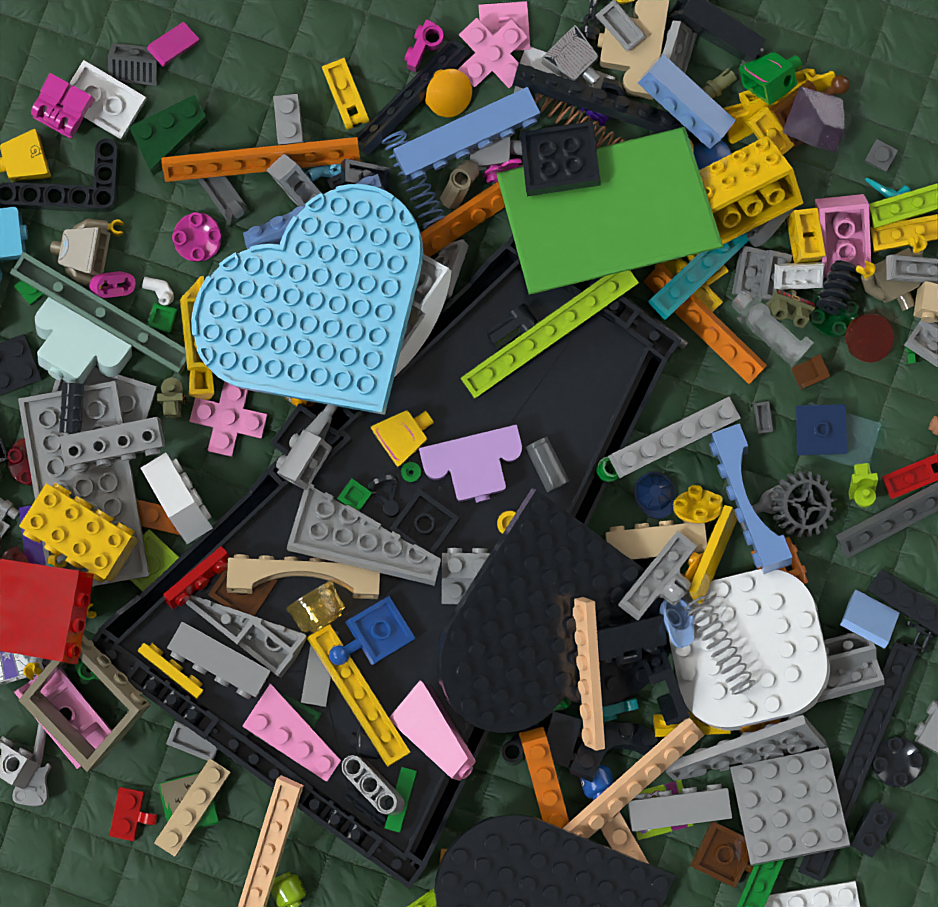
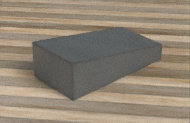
M769 401L753 403L757 433L773 432Z

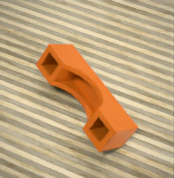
M540 727L521 732L519 735L542 820L563 828L569 823L544 728Z

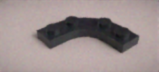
M631 722L603 725L605 749L596 751L582 742L569 774L593 782L602 759L609 752L617 749H627L646 755L664 737H655L654 730Z

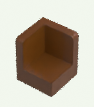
M821 354L791 369L800 391L825 381L830 377Z

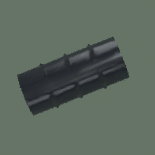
M62 383L59 432L67 434L80 433L84 410V384Z

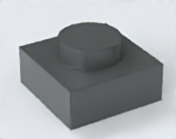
M876 139L864 162L886 173L898 150Z

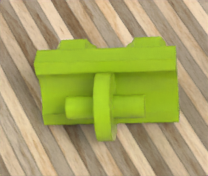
M869 463L854 465V474H852L848 492L850 500L854 499L858 506L865 508L874 504L878 483L877 473L871 474Z

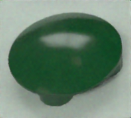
M820 294L817 295L812 301L815 303V309L810 314V322L815 330L831 338L842 337L851 332L858 319L857 303L852 299L851 301H843V303L848 305V309L839 310L841 315L836 316L824 312L817 307V300L821 298Z

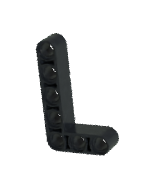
M104 138L98 141L95 147L93 186L4 182L0 183V204L5 208L16 207L17 209L111 212L116 208L118 201L120 150L111 139ZM105 147H113L112 155L108 157L102 156V150ZM106 170L112 171V177L109 180L103 181L100 179L102 172ZM12 190V198L7 201L2 200L3 192ZM31 191H36L37 198L32 202L26 201V195ZM53 193H62V198L59 202L52 203L50 201ZM78 194H86V200L82 204L75 203V197ZM108 194L111 196L108 204H99V199L102 195Z

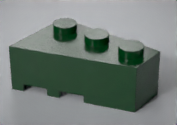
M193 95L129 126L154 176L162 167V157L174 156L185 143H188L208 123V120L196 96Z

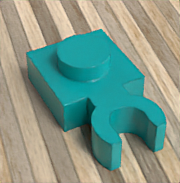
M631 698L616 704L602 706L603 722L617 719V714L638 709L637 700Z

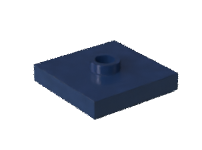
M845 404L795 406L797 456L847 454Z

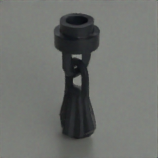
M588 0L589 12L584 17L580 32L587 41H596V37H599L600 29L598 28L599 20L595 15L596 7L600 0ZM588 20L589 22L594 20L593 27L588 26Z

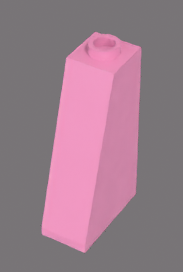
M419 681L389 719L392 724L452 779L459 781L465 779L472 772V766L476 760L432 686Z

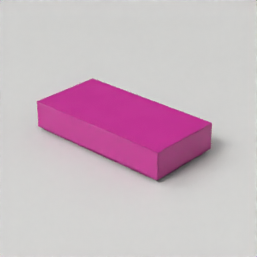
M182 22L150 43L147 50L162 66H165L198 44L200 39Z

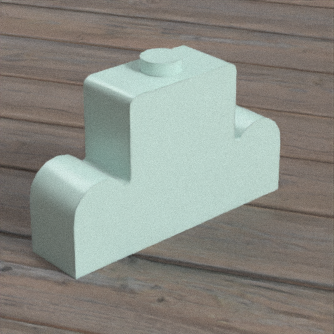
M50 297L47 298L35 315L36 332L39 337L46 340L37 352L38 363L57 380L63 379L68 383L82 384L96 365L101 374L113 377L121 372L132 357L131 345Z

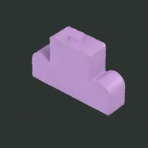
M517 425L422 447L419 448L427 477L432 480H441L450 472L457 500L463 502L475 499L476 503L490 500V495L505 491L506 485L500 460L507 463L517 461L522 453V444Z

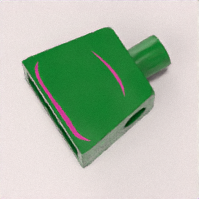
M770 53L739 67L743 87L768 105H771L796 87L797 78L795 72L802 68V62L796 55L786 60L777 53Z

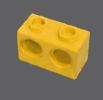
M818 208L794 210L786 219L793 262H818L826 256Z

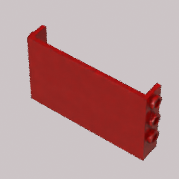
M0 559V651L78 664L94 574Z

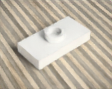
M824 263L775 264V289L823 288Z

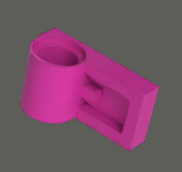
M425 20L423 26H418L414 36L417 41L414 48L409 47L404 59L407 61V69L415 73L425 51H437L444 43L442 29L429 20ZM430 33H435L439 36V40L435 43H430L426 40V37Z

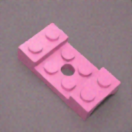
M60 667L40 692L59 712L64 707L69 708L72 711V718L69 722L97 749L111 733L112 728L100 717L72 683L70 677ZM37 675L34 677V680H30L14 692L19 699L37 679ZM40 723V725L54 740V742L63 751L67 758L72 762L76 769L82 768V766Z

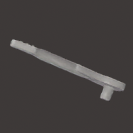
M40 723L38 724L32 757L39 765L25 789L15 787L12 794L15 803L33 807L45 805L49 798L46 780L51 770V765L47 763L45 767H41L47 732Z

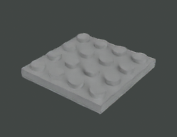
M828 748L730 767L751 866L850 847Z

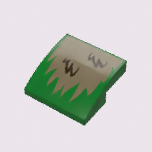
M200 773L158 783L167 822ZM215 800L212 801L195 829L219 823Z

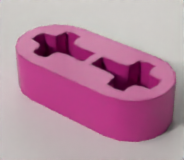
M126 272L101 273L95 275L90 281V290L93 294L102 298L125 296L133 292L136 282L135 278ZM124 280H126V283L122 284V287L117 285V283H123ZM104 282L108 283V286H103L100 290V285H103Z

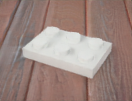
M84 60L69 83L71 86L77 87L96 99L91 108H88L84 118L123 140L129 130V126L132 125L147 100L142 94Z

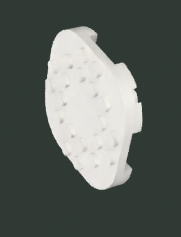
M762 569L713 580L706 594L710 598L708 604L714 606L712 613H718L717 621L723 622L722 629L728 631L726 638L733 639L731 646L737 647L736 654L742 656L740 663L747 664L745 671L752 673L749 680H756L755 685L747 691L732 695L730 688L745 681L749 677L748 673L740 675L731 682H725L727 678L740 673L744 669V665L736 666L731 671L720 674L725 668L736 664L740 657H733L724 664L716 666L718 661L731 656L735 648L727 649L714 658L711 657L714 652L727 647L731 641L724 640L717 646L706 649L709 644L722 639L726 632H718L710 639L702 641L705 635L717 631L721 623L713 624L703 632H697L700 627L713 622L717 617L716 615H710L703 621L694 624V640L687 647H675L669 636L678 685L686 706L698 719L716 729L740 730L741 727L800 715L818 702V698L828 684L830 663L814 598L799 579L781 570H774L763 574ZM689 591L682 597L688 603L693 601ZM693 603V604L691 605V607L694 608V607H696V606H698V605H700V604H699V603ZM704 607L701 611L694 614V620L708 614L712 607ZM750 682V683H748V684L743 685L742 687H740L739 689H737L734 693L739 692V691H741V690L747 688V687L750 686L753 682Z

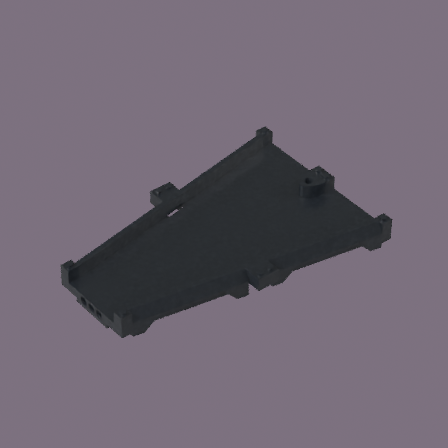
M513 234L506 243L486 260L469 280V283L442 308L431 333L411 361L394 377L385 415L337 407L332 415V420L324 439L332 449L311 483L317 490L324 494L327 492L334 497V500L343 504L337 498L351 478L368 489L367 485L372 480L385 475H396L398 485L394 501L399 505V513L394 517L385 515L383 511L384 503L373 494H371L359 512L380 523L381 527L392 533L393 531L399 534L401 539L412 545L416 544L440 558L441 563L435 586L380 573L378 599L353 598L351 591L328 580L307 576L283 577L277 579L278 582L255 615V617L301 632L307 638L313 634V628L322 629L330 624L334 631L339 632L338 638L343 646L355 640L354 635L345 622L390 596L415 639L373 665L362 648L350 654L351 659L388 717L393 714L419 681L431 685L475 760L489 731L465 721L451 708L445 699L446 696L437 676L436 664L439 663V640L449 617L458 605L442 604V553H447V548H462V553H472L473 548H486L487 553H491L502 536L497 527L499 516L506 511L517 512L531 488L537 489L585 526H588L608 482L603 481L598 476L596 471L597 463L612 453L625 448L665 364L682 341L621 295L477 398H474L461 380V377L499 351L486 332L506 319L512 310L523 303L527 305L537 321L540 322L600 280L595 278L529 295ZM298 404L270 442L271 446L281 452L282 455L288 456L292 449L289 445L291 437L294 434L300 435L317 416L301 404ZM406 410L409 411L413 419L426 411L434 423L422 431L427 438V441L420 447L422 448L517 425L522 444V453L519 459L512 463L500 460L506 485L505 491L490 495V500L476 503L475 499L459 502L456 497L451 473L448 472L445 478L441 480H432L427 477L419 449L404 464L408 462L418 464L421 469V476L415 482L404 480L401 475L403 465L397 468L371 430V427ZM545 437H548L570 481L548 493L525 449L528 445ZM276 460L249 489L250 491L212 526L213 529L203 534L140 595H137L115 612L98 629L92 641L94 646L111 660V664L119 672L127 676L128 681L136 690L141 691L148 699L204 740L206 739L272 789L275 787L277 778L281 775L304 785L297 805L298 809L410 889L425 869L467 777L460 781L452 779L394 725L410 753L387 767L381 756L379 759H365L395 789L402 767L418 771V776L402 833L385 829L386 822L383 826L379 827L372 822V818H367L354 807L353 803L350 804L343 797L349 788H354L359 792V796H364L342 772V762L344 759L351 755L356 756L355 748L350 747L352 732L357 733L361 724L332 677L326 707L303 703L322 713L314 731L341 759L327 782L269 743L255 737V734L243 727V724L270 684L277 691L301 702L311 646L308 639H306L297 659L283 677L280 678L271 672L258 697L251 696L250 699L236 693L238 687L231 683L226 687L215 681L216 675L207 671L204 675L193 669V662L185 659L182 663L170 656L172 651L167 648L181 622H184L267 668L186 603L172 609L166 603L163 594L220 546L228 553L229 558H233L235 553L248 555L249 559H259V556H273L274 560H284L285 557H297L299 561H309L310 558H317L287 550L304 489L277 474L279 469L276 467ZM605 466L606 472L610 474V469ZM392 481L382 482L376 485L374 489L389 500ZM324 559V560H325L324 562H333V563H335L334 561H330V560ZM216 573L209 579V583L203 589L196 590L191 595L224 606L208 595L222 573ZM143 643L148 646L153 643L164 652L161 657L168 662L173 659L183 667L181 673L189 678L190 675H193L202 683L200 688L204 691L198 700L139 654L138 649ZM358 761L353 765L354 774L360 770V763ZM375 779L369 784L371 792L377 788V781ZM392 797L388 798V800L386 801V807L388 810H390L391 803L393 800Z

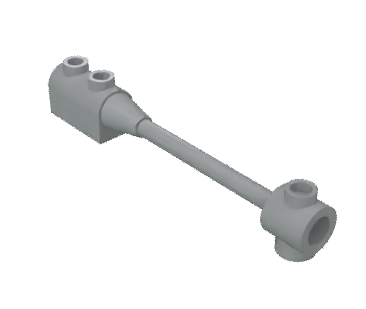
M327 404L324 411L300 435L294 434L291 437L289 445L292 449L288 456L282 455L277 460L278 475L307 491L332 449L324 439L331 423L332 415L338 406Z

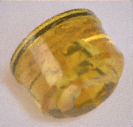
M331 580L286 608L302 632L311 631L315 633L342 616L340 611L344 609L345 605L334 589V584Z

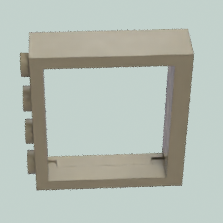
M83 635L79 658L129 709L128 713L100 746L95 749L40 692L64 662L51 660L19 701L88 772L103 762L151 704L142 696L143 693L133 687L128 681L127 676L119 672L111 664V660L94 646L93 641L88 640Z

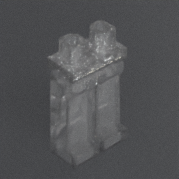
M742 290L731 304V307L739 313L737 320L741 324L746 321V325L791 367H794L811 348L813 342L808 337H805L802 341L797 339L770 315L769 308L761 303L762 299L758 295L752 299Z

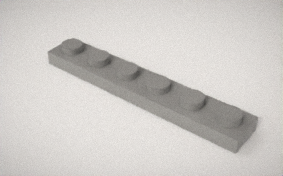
M727 397L612 453L608 457L619 478H622L739 420L740 416L730 397Z

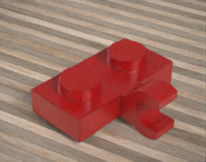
M119 787L109 834L110 837L135 841L139 822L156 825L157 814L141 811L144 791Z

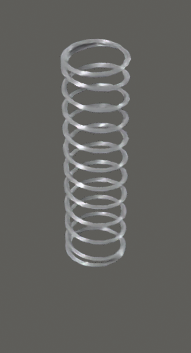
M708 596L699 597L686 606L685 611H690L688 616H692L704 607H712L708 614L698 617L692 624H697L710 615L717 616L713 622L700 627L697 632H703L713 624L721 623L717 631L705 635L702 641L710 639L718 632H726L722 639L709 644L706 649H711L724 640L731 641L727 647L714 652L711 657L714 658L727 649L735 648L731 656L718 661L716 666L724 664L733 657H740L736 664L725 668L720 674H725L736 666L744 665L745 667L740 673L725 680L728 683L740 675L748 673L749 677L745 681L730 688L732 695L743 693L755 685L756 680H749L752 673L745 671L747 664L740 663L742 656L736 654L737 647L731 646L733 639L726 638L728 631L722 629L723 622L717 621L718 613H712L714 606L708 604L710 598ZM706 598V600L702 604L694 608L687 609L693 603ZM750 682H753V683H752L750 686H748L747 688H745V689H743V690H741V691H739V692L734 693L737 689H739V688L742 687L743 685L748 684V683H750Z

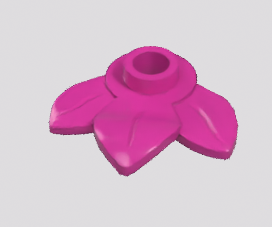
M515 158L504 162L502 165L486 167L487 170L482 173L483 178H486L487 183L498 182L497 172L521 167L522 165L518 164L522 163V160Z

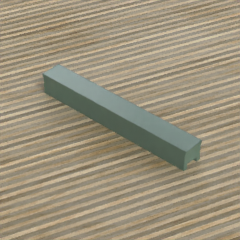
M22 252L20 259L10 272L11 275L108 331L175 373L182 374L187 365L184 347Z

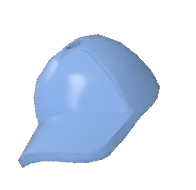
M681 598L676 605H671L664 600L659 609V614L664 616L665 632L669 633L672 643L678 648L687 647L694 640V624H692L694 615L688 616L690 611H685L689 603L684 598Z

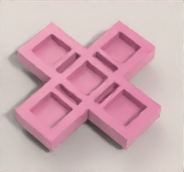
M478 18L474 19L459 36L475 53L458 70L468 77L474 87L493 71L510 88L519 63L510 53L528 36L512 19L494 35Z
M224 381L219 403L195 398L190 422L213 428L208 452L233 457L238 434L262 439L268 415L244 409L249 390L235 387Z

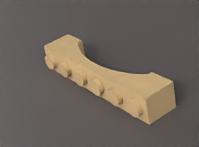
M237 554L234 555V558H228L227 593L252 594L253 588L267 581L283 577L307 576L339 584L351 591L353 598L378 599L380 572L338 562H324L325 560L321 558L299 561L297 557H285L284 560H274L273 556H259V559H249L248 555Z

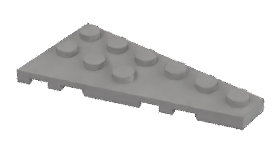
M310 484L307 491L304 490L287 545L288 551L435 586L441 563L440 558L416 544L412 545L401 539L399 534L393 531L391 533L382 528L380 523L351 506H345L334 500L332 495L327 492L325 494L314 488L313 484Z
M794 715L789 717L787 721L778 724H768L759 731L746 732L739 738L723 740L716 746L700 748L693 754L685 757L680 756L665 771L674 781L704 775L708 769H720L721 772L729 770V765L742 763L743 765L783 757L786 753L799 754L806 752V749L819 747V749H824L828 747L826 740L804 715Z

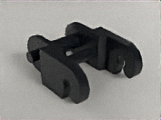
M907 621L906 625L917 629L914 643L911 645L902 641H898V643L915 651L919 649L921 654H924V652L929 653L927 647L930 639H935V636L932 635L933 632L929 631V633L924 632L925 628ZM921 634L926 636L922 647L917 645Z

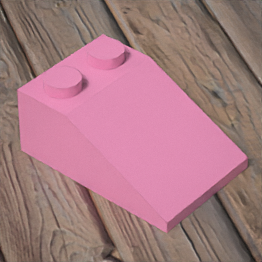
M864 194L815 199V208H818L826 255L820 260V262L824 263V278H827L828 273L831 272L830 267L836 260L849 262L855 267L859 265L865 269L866 264L864 261L871 262L869 203Z

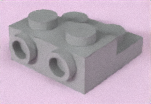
M447 548V553H442V604H458L490 554L487 553L486 548H473L472 553H462V548Z

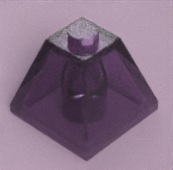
M800 86L782 132L814 147L836 152L845 131L843 99Z

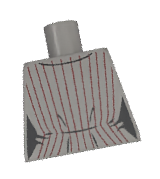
M576 25L542 57L541 63L560 77L572 81H578L583 78L591 87L601 78V75L592 68L597 63L598 55Z

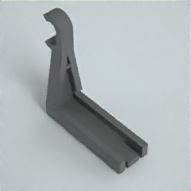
M225 176L197 179L230 226L251 213Z

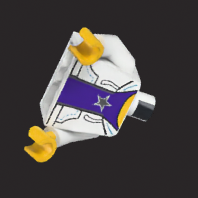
M0 651V684H7L24 678L34 680V675L39 676L44 670L42 665L43 658L29 657L25 659L20 654Z

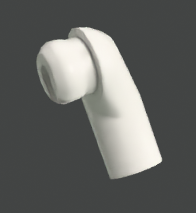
M144 277L142 288L155 291L161 305L166 306L173 302L174 293L166 281Z

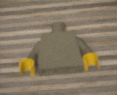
M919 235V241L916 243V240L910 237L908 243L913 248L911 250L907 248L895 254L923 257V250L927 246V240L922 235ZM886 259L875 265L865 260V269L859 265L856 267V271L862 274L861 279L866 293L878 300H882L884 303L897 299L902 311L915 306V301L910 291L920 287L921 283L887 281Z

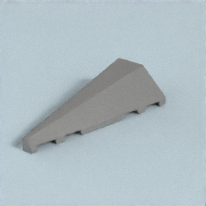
M190 595L189 600L186 602L188 606L280 678L283 677L297 659L307 639V636L301 632L194 595Z

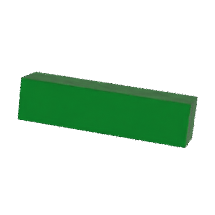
M404 767L401 768L396 790L404 799V809L398 815H388L385 829L402 833L418 771ZM392 800L390 809L394 805V800Z

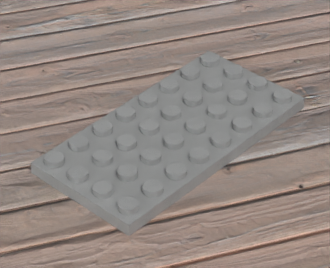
M116 381L84 386V410L82 413L81 432L124 424ZM62 391L19 398L35 500L46 483L51 486L57 483L71 491L70 497L73 499L78 496L92 504L91 510L94 512L99 509L113 517L112 523L115 525L120 522L134 530L133 536L139 539L114 581L104 580V582H99L93 578L92 587L150 576L130 460L121 461L120 457L111 459V464L97 466L95 462L87 464V469L72 471V467L68 468L64 465L59 439L61 436L70 435L59 432ZM42 541L47 566L49 556L54 553L45 549L46 543ZM64 554L58 556L57 564L61 560H66L67 556ZM68 562L63 567L64 569L88 572L87 568H76Z

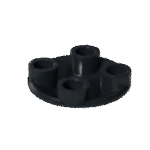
M893 737L879 744L872 760L873 769L883 783L892 787H904L913 783L920 775L923 757L913 742L905 738Z

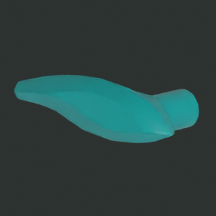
M867 177L865 179L886 199L911 191L908 186L904 185L896 192Z

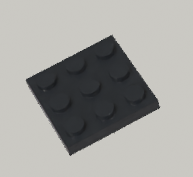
M593 121L520 132L527 197L601 186Z

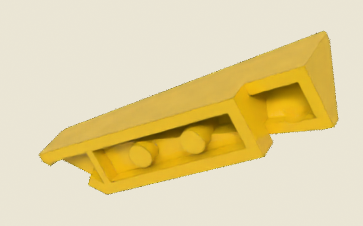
M808 68L795 72L797 78L796 87L771 105L765 103L749 90L739 93L740 104L723 108L736 120L726 133L730 143L734 144L753 134V131L745 121L763 106L768 107L770 110L771 107L807 80L813 82L818 93L821 94L831 86L835 73L829 71L823 75H818L814 69Z
M200 276L193 286L181 297L180 304L187 370H190L189 396L210 400L214 395L213 375L196 350L197 345L195 337L192 335L191 323L194 303L204 282V276Z

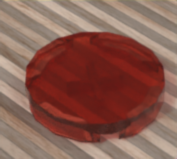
M866 313L853 319L847 328L845 336L850 354L859 361L869 363L880 361L892 348L894 339L889 322L881 315Z

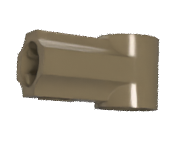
M464 160L451 173L450 180L440 197L442 205L449 209L460 207L473 181L479 175V168L475 162Z

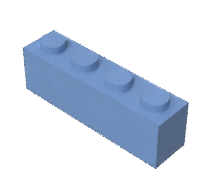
M664 54L650 66L638 81V84L647 93L657 100L709 149L723 138L736 121Z

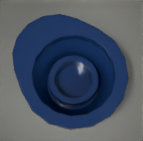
M649 472L638 479L633 492L634 499L641 510L649 517L655 519L668 516L673 510V502L675 500V488L671 479L659 472Z

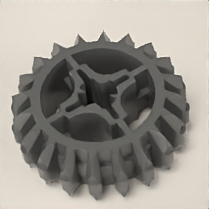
M796 471L795 476L793 474L787 475V481L784 479L779 481L782 488L775 487L773 489L778 494L777 497L770 498L771 501L776 502V506L770 508L771 511H777L778 513L774 515L773 519L776 521L781 520L778 527L780 529L786 528L787 534L794 533L795 537L804 535L806 538H809L812 533L814 535L820 534V528H828L825 520H834L829 513L836 512L837 509L831 507V502H836L837 499L830 498L829 495L834 490L833 488L826 489L828 481L823 480L820 482L821 475L815 474L813 476L811 471H806L805 474L802 471ZM801 484V489H798L797 495L794 498H788L791 491ZM811 488H813L819 498V502H816L814 500L813 490H811ZM803 501L808 505H812V507L803 508L795 502ZM787 506L793 509L796 521L790 516ZM814 510L818 511L816 517L811 522L805 524L806 519H809L810 513Z

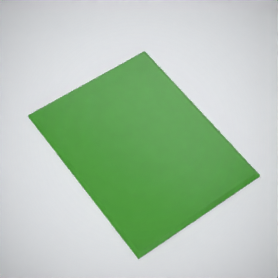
M685 127L597 148L601 186L527 197L523 166L496 173L529 295L723 247Z

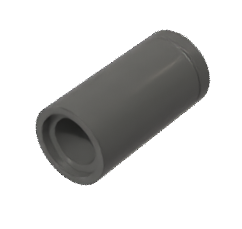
M548 437L525 447L547 493L570 482Z

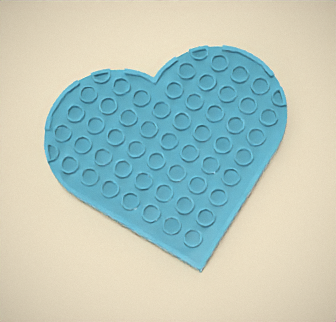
M347 184L337 186L336 189L325 194L320 193L305 203L306 207L296 217L293 216L286 227L280 245L260 244L250 246V249L238 254L235 252L220 262V266L211 276H207L197 294L192 312V335L195 337L196 350L204 364L216 376L230 385L245 390L385 415L421 271L423 243L419 227L413 215L392 194L370 185Z

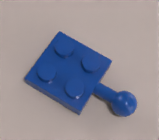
M390 596L345 622L354 635L355 640L345 646L336 645L332 647L329 652V659L335 665H343L348 661L350 654L362 648L373 665L410 643L415 637Z

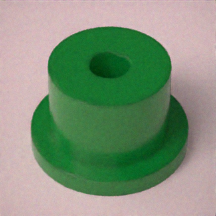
M408 462L403 465L401 475L407 482H415L421 476V469L418 464Z

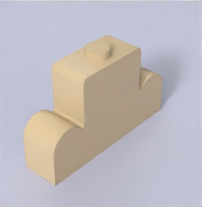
M638 0L636 2L634 18L631 19L646 37L628 52L606 27L604 33H599L597 47L602 48L599 65L602 68L627 71L623 77L622 84L625 88V93L629 96L653 100V97L638 84V81L650 66L660 58L669 0Z

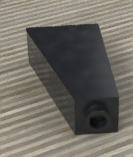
M677 0L667 17L672 22L673 20L681 21L693 33H697L699 37L744 62L758 59L764 50L762 45L766 39L707 0Z

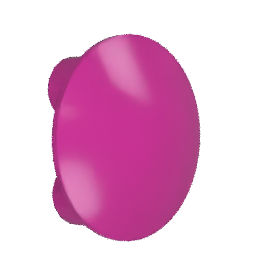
M194 212L186 215L177 223L172 240L177 252L189 261L201 262L208 260L216 254L221 245L222 234L218 223L212 217Z

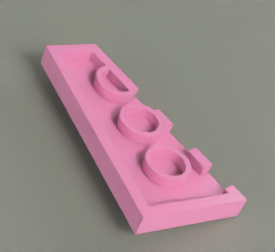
M272 684L268 686L243 724L244 728L326 782L341 761Z

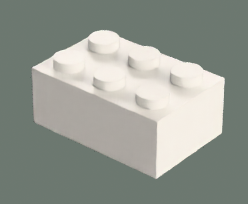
M164 453L141 467L167 516L187 544L213 529L208 521L211 518L210 513L205 505H202V499L195 488H193L191 480L183 472L176 458L171 460L168 454Z

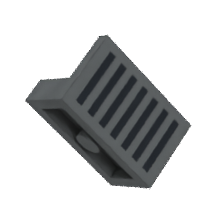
M112 43L108 54V75L120 82L157 85L158 61L147 50L146 46Z

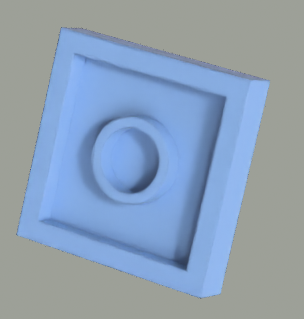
M855 589L840 625L885 649L890 641L899 612Z

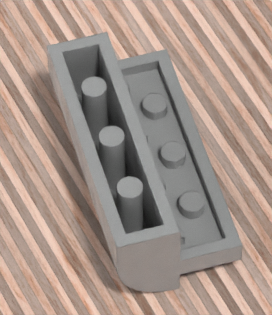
M854 632L824 640L830 663V675L827 687L818 698V702L884 685V678L877 662L876 647L873 642Z

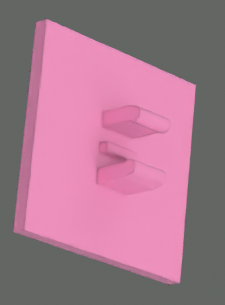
M527 1L479 5L480 22L493 35L512 19L528 36L513 51L530 50Z

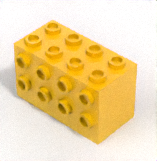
M768 135L699 170L722 244L803 204L793 168Z
M46 483L19 527L25 530L23 535L34 542L40 543L42 540L46 543L44 548L55 555H66L65 561L80 569H83V567L87 568V573L94 574L93 578L99 582H104V580L113 582L139 541L138 538L133 536L135 531L120 522L115 525L112 523L114 518L99 509L94 512L91 510L93 505L78 496L73 499L70 497L72 492L57 483L51 486Z

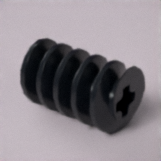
M836 260L830 267L831 272L827 275L828 281H825L823 285L824 290L820 293L821 298L817 300L816 304L824 312L840 316L841 312L839 310L848 309V305L843 303V301H851L852 299L847 292L854 293L855 288L850 283L857 284L859 281L853 275L861 274L856 271V267L853 264Z

